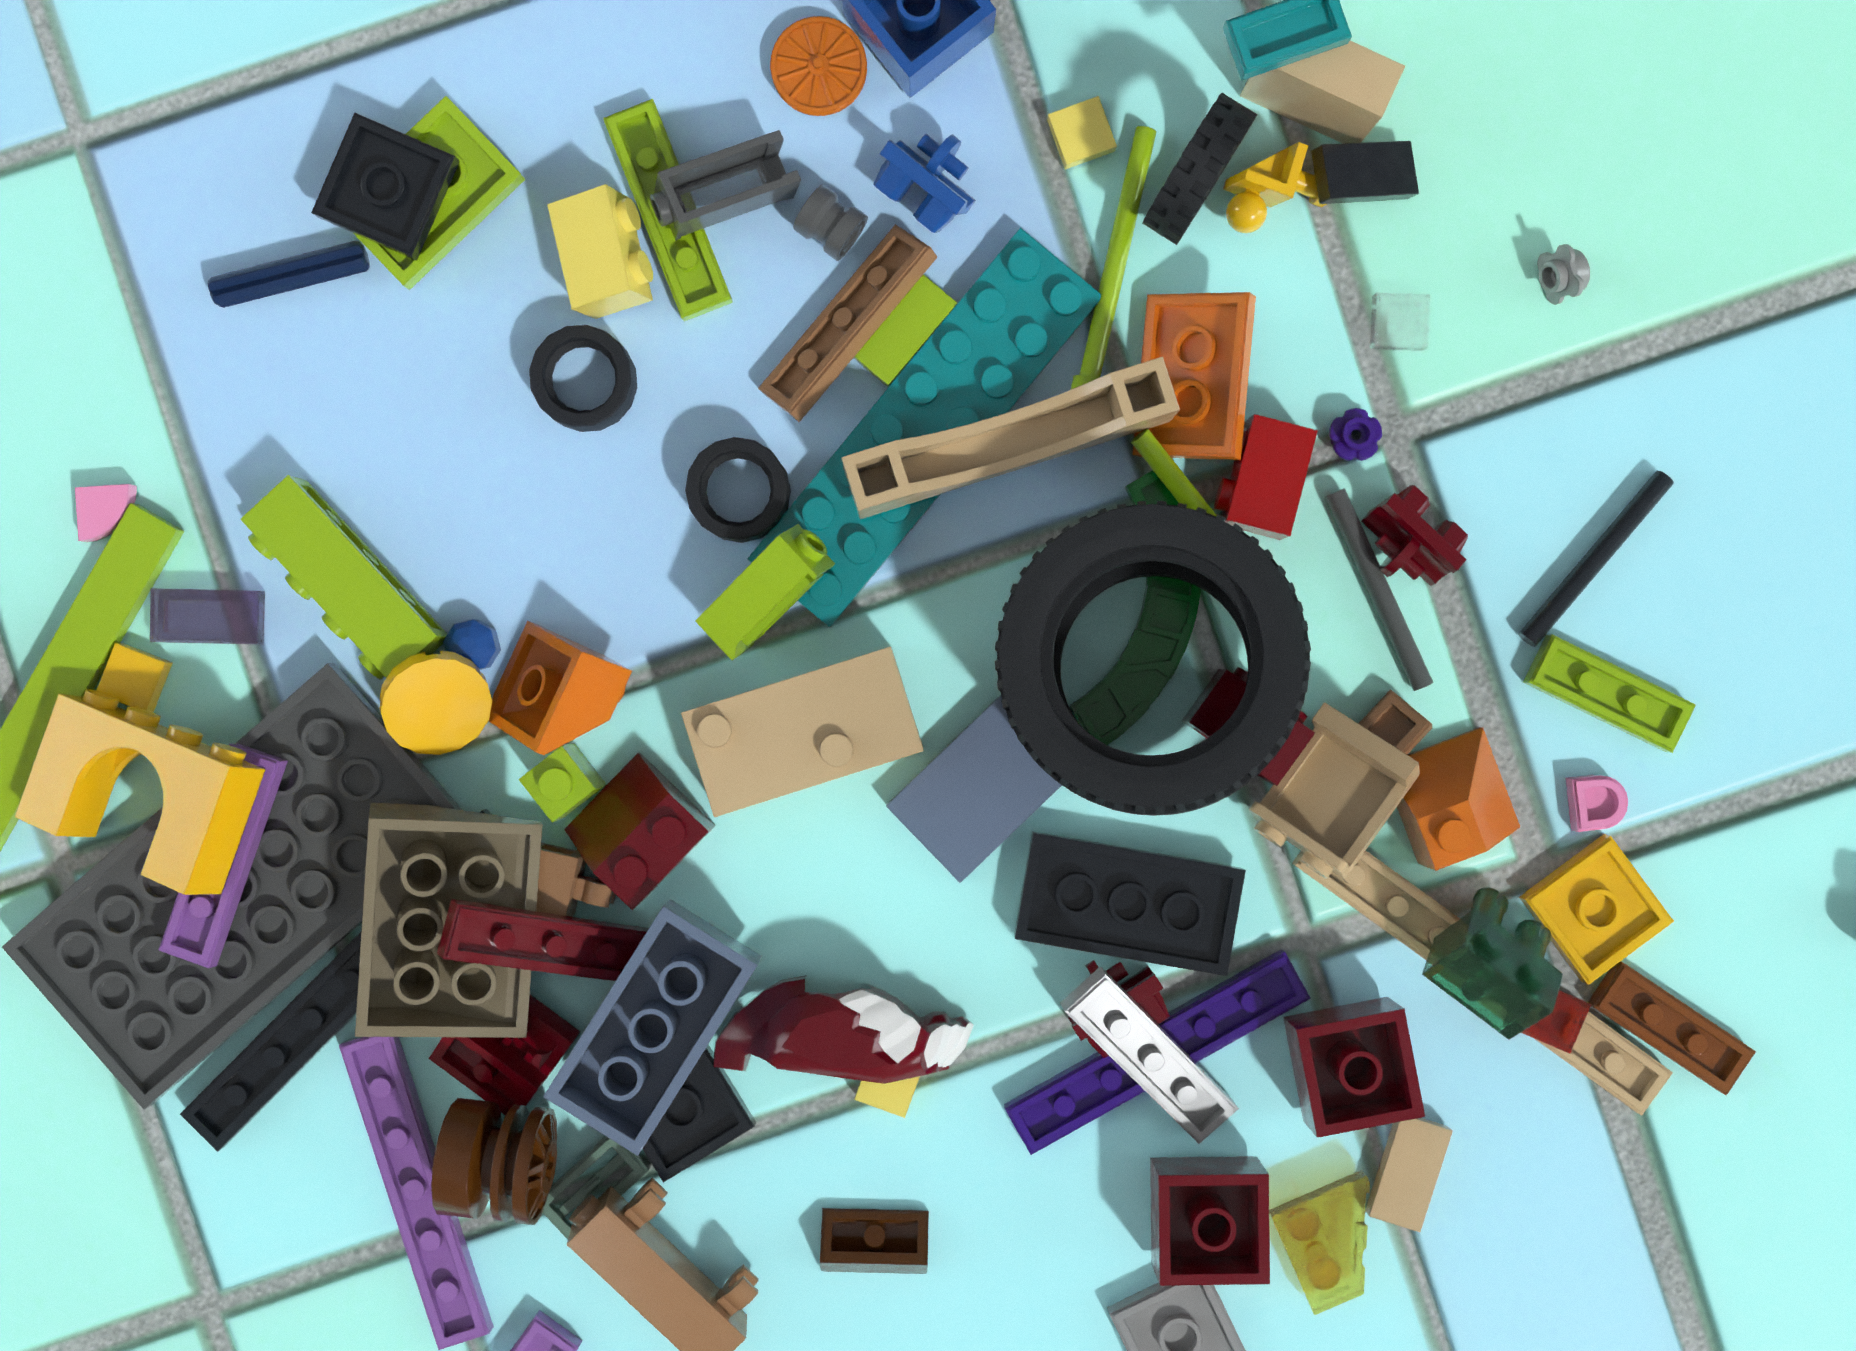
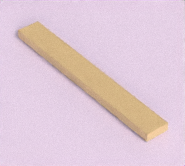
M1302 851L1292 862L1294 866L1642 1116L1672 1075V1071L1369 852L1365 851L1345 880L1333 872L1326 879L1311 870L1299 860L1304 853Z

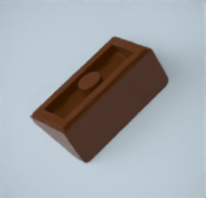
M822 1208L821 1271L926 1274L928 1268L929 1211Z

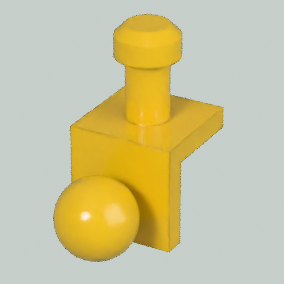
M1301 142L1293 144L1226 179L1223 190L1236 194L1230 200L1226 209L1227 221L1235 231L1252 233L1258 230L1266 220L1267 207H1273L1292 199L1295 192L1308 196L1310 204L1318 207L1327 205L1319 204L1315 175L1301 170L1308 145Z

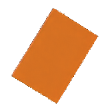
M1250 292L1147 294L1141 363L1163 357L1180 408L1179 412L1170 422L1149 428V430L1171 458L1241 460L1256 296ZM1142 431L1134 433V438ZM1133 446V455L1142 457Z

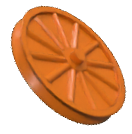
M813 16L796 21L781 33L772 50L770 69L777 92L789 106L807 115L826 116L847 108L859 96L867 76V59L862 42L850 27L834 18Z

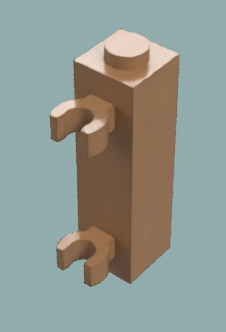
M653 1178L648 1180L629 1202L610 1186L598 1199L594 1195H590L574 1210L569 1218L572 1226L566 1245L679 1351H734L746 1339L747 1314L742 1309L758 1294V1289L754 1286L759 1281V1278L743 1264L730 1276L724 1286L719 1289L649 1222L666 1205L663 1198L668 1192Z

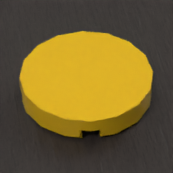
M440 651V654L426 655L423 652L408 657L391 670L382 684L380 692V712L386 731L400 746L418 754L441 755L459 750L479 736L490 718L492 698L485 675L473 661L455 652Z

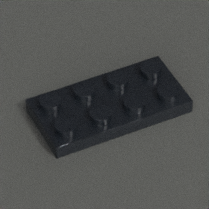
M1032 831L1014 939L1227 976L1246 870L1241 867Z

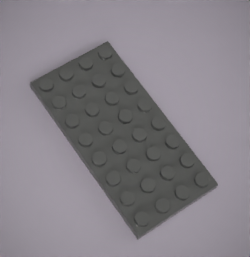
M327 663L236 742L237 744L256 749L288 762L217 966L206 968L159 951L178 892L142 876L141 872L156 833L163 807L2 946L4 951L143 1110L157 1102L362 923L370 803L431 805L462 810L413 752L400 746L388 734L382 717L335 663Z

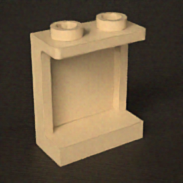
M1324 702L1312 719L1314 725L1312 731L1315 732L1312 739L1278 786L1273 785L1260 803L1254 801L1249 811L1253 818L1258 821L1254 829L1278 847H1282L1284 842L1288 841L1304 852L1299 860L1311 870L1326 879L1333 872L1345 880L1418 778L1420 769L1419 762Z

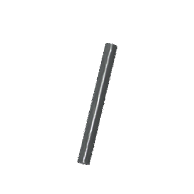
M1345 488L1326 496L1325 499L1413 691L1431 685L1433 680L1387 579L1379 570L1380 564Z

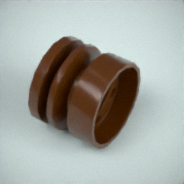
M457 1098L450 1105L443 1120L433 1160L431 1192L432 1205L436 1214L478 1219L485 1211L490 1199V1211L494 1221L508 1222L513 1216L516 1223L535 1225L544 1210L556 1170L557 1119L554 1110L536 1106L529 1113L526 1106L514 1104L508 1110L502 1123V1114L498 1103Z

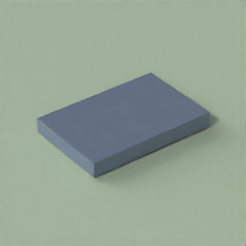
M1001 695L886 804V807L959 883L972 873L1062 786L1032 759L1017 739V735L1008 721L1006 710L1002 706Z

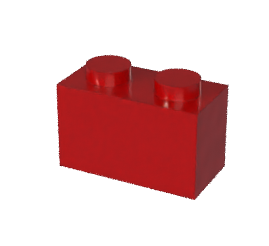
M1257 414L1248 418L1244 422L1241 460L1234 461L1230 479L1222 478L1215 498L1214 509L1221 510L1220 516L1225 517V522L1231 526L1236 523L1243 528V531L1277 540L1290 537L1318 430Z

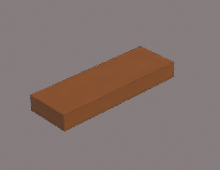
M1621 961L1607 972L1587 1002L1589 1006L1726 1096L1756 1052Z

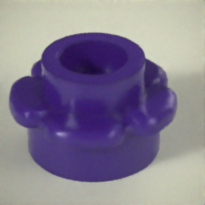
M1352 408L1346 410L1344 416L1336 417L1329 428V437L1333 450L1340 458L1348 461L1353 458L1363 461L1372 457L1378 450L1377 442L1382 438L1381 424L1375 417L1370 418L1368 412L1364 409ZM1353 430L1360 432L1361 436L1358 440L1352 438L1351 433Z

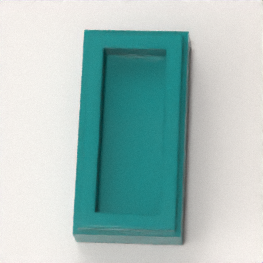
M1283 0L1226 20L1223 26V31L1241 81L1346 45L1352 38L1340 0Z

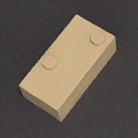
M891 646L681 713L714 817L924 751Z

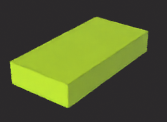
M923 274L853 359L885 386L889 387L957 305V302Z

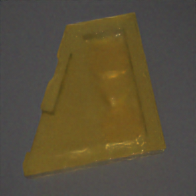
M1362 1170L1269 1210V1215L1314 1316L1364 1294L1365 1267L1362 1264V1257L1367 1247L1368 1226L1364 1221L1366 1193H1370V1182Z

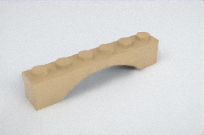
M1159 357L1109 373L1062 394L999 416L941 432L895 440L842 457L843 469L859 519H863L1140 432L1147 428L1168 423L1179 412L1180 408L1164 359Z

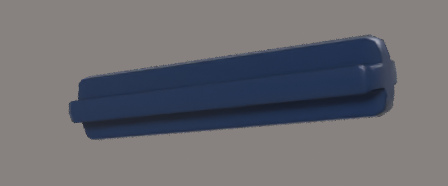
M351 241L213 276L208 280V289L214 304L225 308L366 272L370 268V262L364 245L359 241Z

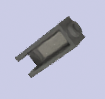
M780 130L658 172L655 193L650 195V200L659 224L662 227L669 225L675 240H679L681 236L775 202L793 199L801 178L797 170L787 174L779 158V152L784 141Z

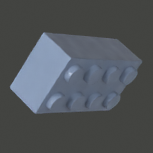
M670 899L658 913L543 1097L638 1156L757 968L762 956Z

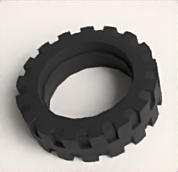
M1221 93L1172 169L1142 224L1177 245L1258 114Z

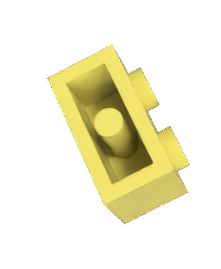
M604 184L547 204L572 310L598 319L653 301L649 282L653 280V270L647 255L640 247L637 230L641 227V220L636 205L629 197Z

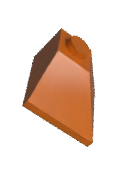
M527 621L493 694L489 722L534 752L546 755L609 721L617 703L620 702L625 693L626 684L632 671L603 654Z
M1483 727L1473 729L1408 754V756L1419 762L1420 775L1398 804L1397 809L1418 864L1437 871L1487 852L1520 828Z

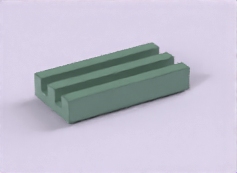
M605 1136L552 1184L542 1213L568 1240L572 1224L565 1217L621 1165L626 1162L632 1168L613 1186L621 1196L647 1173L652 1165L645 1157L642 1159L639 1155L637 1156ZM613 1147L617 1154L557 1209L551 1202L606 1151Z

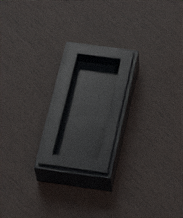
M1411 141L1322 144L1311 150L1319 204L1405 200L1419 194Z

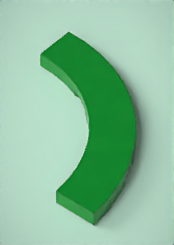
M1153 470L1124 487L1133 505H1137L1139 501H1146V505L1157 504V500L1166 501V504L1178 505L1179 503ZM1158 576L1146 577L1142 608L1126 648L1102 680L1085 695L1069 705L1079 724L1090 735L1106 745L1110 744L1134 725L1160 695L1169 679L1174 675L1188 646L1197 617L1201 588L1179 579Z

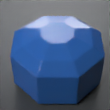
M476 619L453 624L443 641L445 651L455 652L473 661L480 670L490 668L501 651L496 630Z

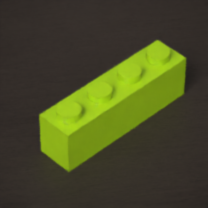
M287 475L240 519L252 532L248 536V540L254 548L267 559L273 560L276 558L289 572L285 576V580L290 587L304 599L309 600L313 598L326 612L321 616L326 626L339 638L345 640L349 637L362 651L358 656L359 661L376 678L380 680L384 677L387 678L391 670L408 657L423 652L426 655L433 654L443 645V641L448 633L307 480Z

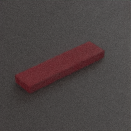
M451 899L437 954L446 960L616 981L649 928Z

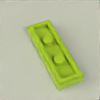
M1553 634L1545 635L1523 680V683L1669 753H1673L1696 704Z

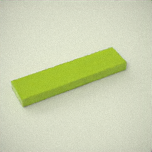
M647 100L604 117V123L682 320L685 322L733 303L705 229L681 236V239L675 240L670 226L662 227L655 216L650 195L655 193L657 173L677 166L679 163L654 100ZM691 193L680 196L686 212L697 209Z

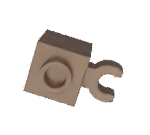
M541 842L537 912L573 917L578 900L587 904L609 908L610 904H614L616 894L599 878L583 876L586 862L578 850Z

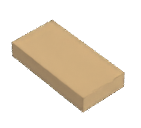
M1424 1118L1393 1123L1365 1212L1370 1217L1421 1232L1453 1130L1446 1125Z

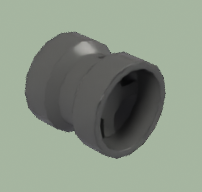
M822 184L811 194L795 219L793 229L806 239L815 238L821 242L824 252L836 261H839L857 241L867 223L868 216L855 206L845 207L838 201L837 193L825 184Z

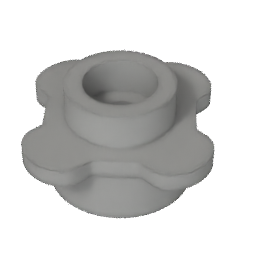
M1563 244L1557 247L1555 253L1545 252L1540 254L1538 258L1539 282L1545 291L1547 300L1551 304L1557 305L1562 303L1567 295L1571 297L1580 296L1587 287L1590 280V267L1587 258L1581 251L1573 249L1568 244Z

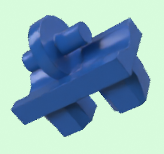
M928 134L921 138L917 148L931 158L929 162L901 140L896 144L889 140L880 152V155L886 160L881 166L873 185L895 202L901 201L913 182L927 191L928 195L913 216L931 232H940L956 215L966 214L976 201L942 173L946 170L957 180H961L969 168L955 157L962 142L953 134L948 136L941 145Z

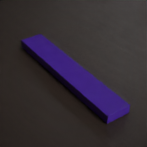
M1280 949L1169 1011L1170 1016L1158 1025L1197 1063L1308 1001L1311 997L1287 954ZM1096 1052L1005 1103L1004 1108L1027 1150L1032 1155L1145 1092V1090L1110 1056L1103 1058Z

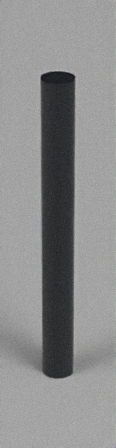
M1657 470L1518 633L1522 640L1533 647L1538 645L1672 487L1674 481L1667 474Z

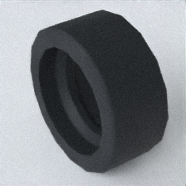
M589 325L566 326L548 335L535 350L529 368L531 392L539 407L560 425L579 432L601 431L619 422L632 407L638 388L636 367L628 351L609 333ZM589 347L602 352L609 358L615 370V385L611 396L604 404L592 410L579 411L567 407L559 400L553 388L552 375L556 363L565 353L575 348Z
M732 437L712 443L697 455L688 470L685 492L689 509L703 528L723 540L744 543L763 538L777 525L780 518L788 510L791 488L785 468L770 449L755 440ZM733 459L750 460L760 466L768 476L771 489L769 502L762 513L752 520L744 522L727 521L717 515L709 504L707 496L708 480L713 471L725 461Z

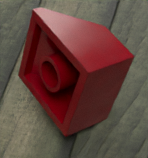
M638 752L564 830L591 871L633 911L716 825Z

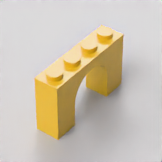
M86 689L83 697L58 694L15 818L55 836L96 837L119 774L129 762L139 755H144L152 763L159 775L163 790V809L141 875L184 895L221 894L265 769L244 761L247 753L239 748L222 743H213L212 746L202 743L203 734L196 730L170 724L169 728L159 725L161 716L156 713L136 707H127L126 710L117 707L120 700L117 697L91 689Z

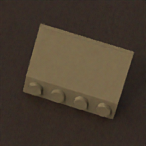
M370 803L355 1037L526 1038L532 970L442 959L437 954L451 899L536 911L542 822L431 805Z

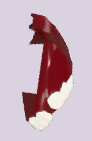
M805 975L778 981L764 989L736 1011L715 1040L713 1067L746 1071L752 1054L767 1061L776 1069L886 1084L949 1069V1066L966 1048L974 1024L963 1016L951 1018L945 1011H934L924 1017H919L897 997L872 985H869L871 989L859 988L837 994L805 992V978L807 977Z

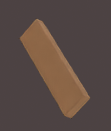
M895 224L758 389L769 400L800 422L937 259L938 256L931 247Z

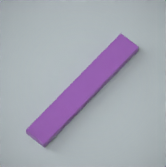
M356 1037L339 1044V1048L438 1350L490 1334L494 1326L459 1219L456 1216L436 1214L432 1205L431 1181L436 1148L400 1038Z

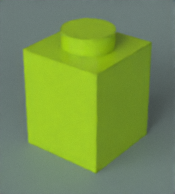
M575 743L559 747L518 779L552 823L568 816L607 785Z

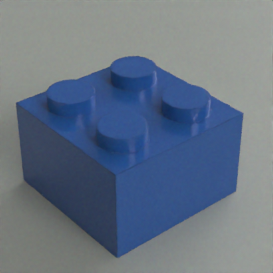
M842 0L844 16L909 98L913 97L994 33L996 8L990 0Z

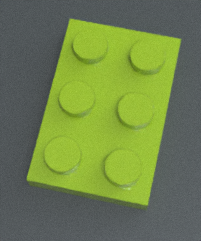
M447 96L440 100L406 133V135L454 155L460 161L417 261L354 234L408 290L412 289L525 181L521 173Z

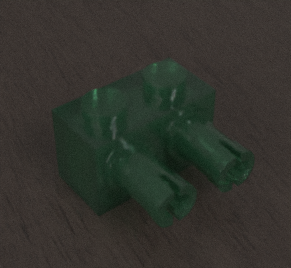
M1490 887L1481 888L1473 896L1470 912L1434 937L1422 975L1510 1040L1553 1012L1563 973L1544 958L1547 946L1551 941L1552 934L1550 930L1546 927L1540 932L1542 925L1540 922L1524 920L1517 925L1514 937L1501 926L1504 915L1508 910V899L1503 895L1498 898L1496 904L1499 891Z

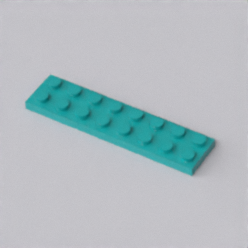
M1020 227L747 560L752 563L778 535L797 524L803 530H809L816 534L825 544L827 555L835 565L824 572V575L798 602L831 628L940 496L936 495L859 519L843 469L842 457L895 440L941 432L1008 413L1094 310V307L1100 301L1101 294Z

